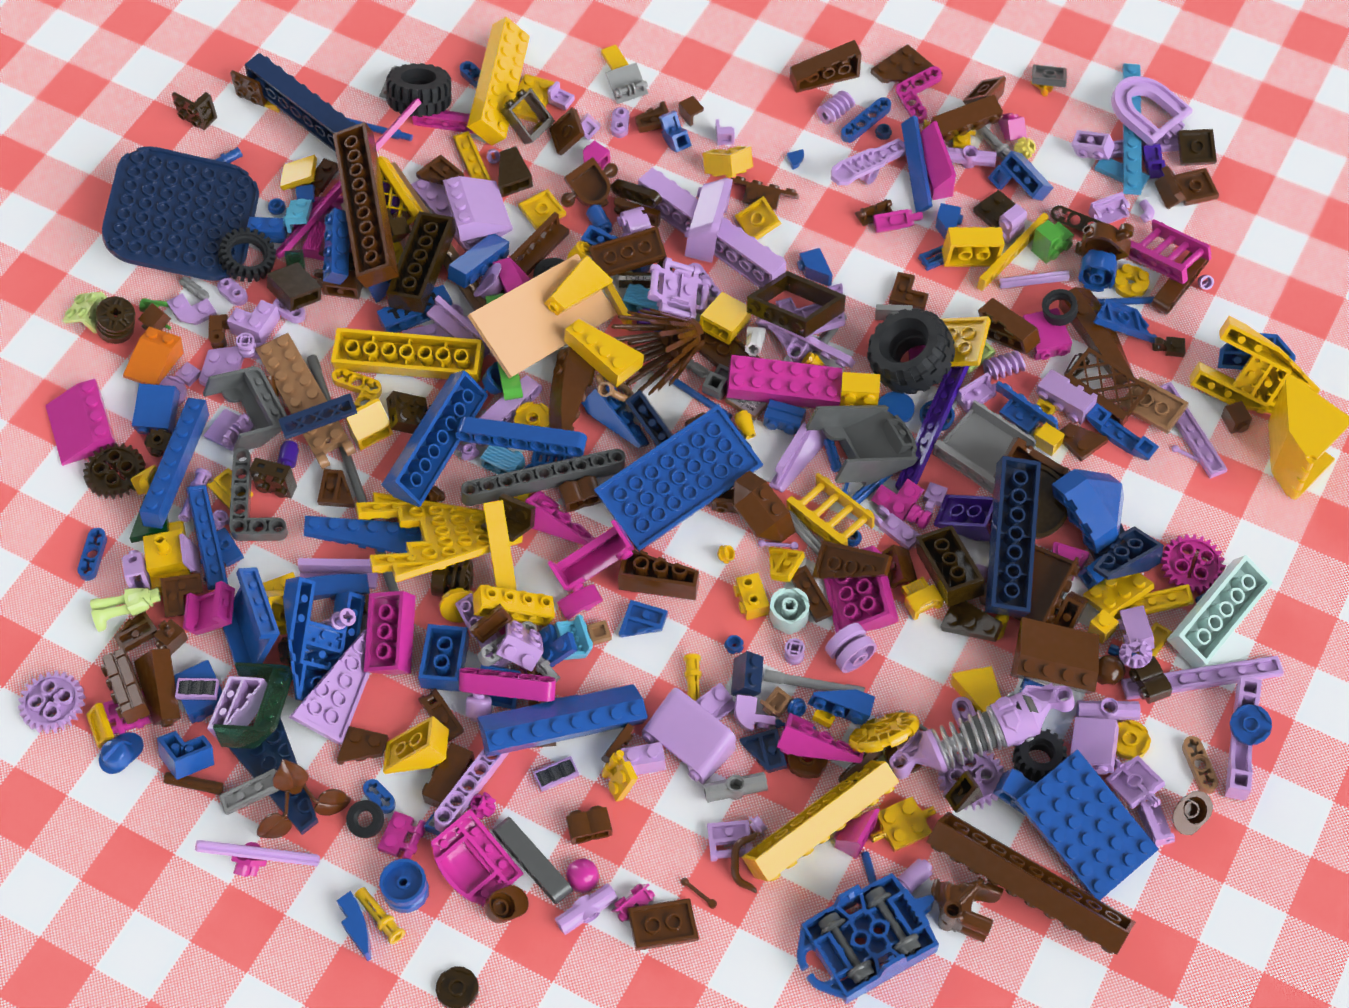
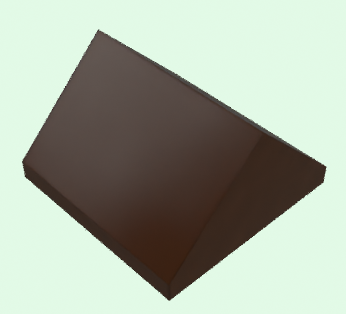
M1005 75L982 80L963 100V103L967 105L994 94L997 100H999L1004 93Z

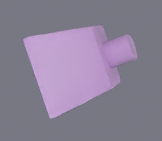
M138 550L129 551L128 555L122 557L124 578L128 587L149 588L151 590V580L142 552ZM140 575L141 581H136L135 577Z

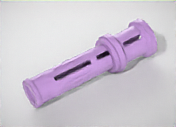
M203 468L196 469V476L189 486L206 485L211 480L212 474ZM188 497L178 515V518L183 522H190L192 516Z
M345 608L340 612L333 613L329 619L320 623L332 626L336 630H341L346 626L353 625L356 621V616L353 610Z

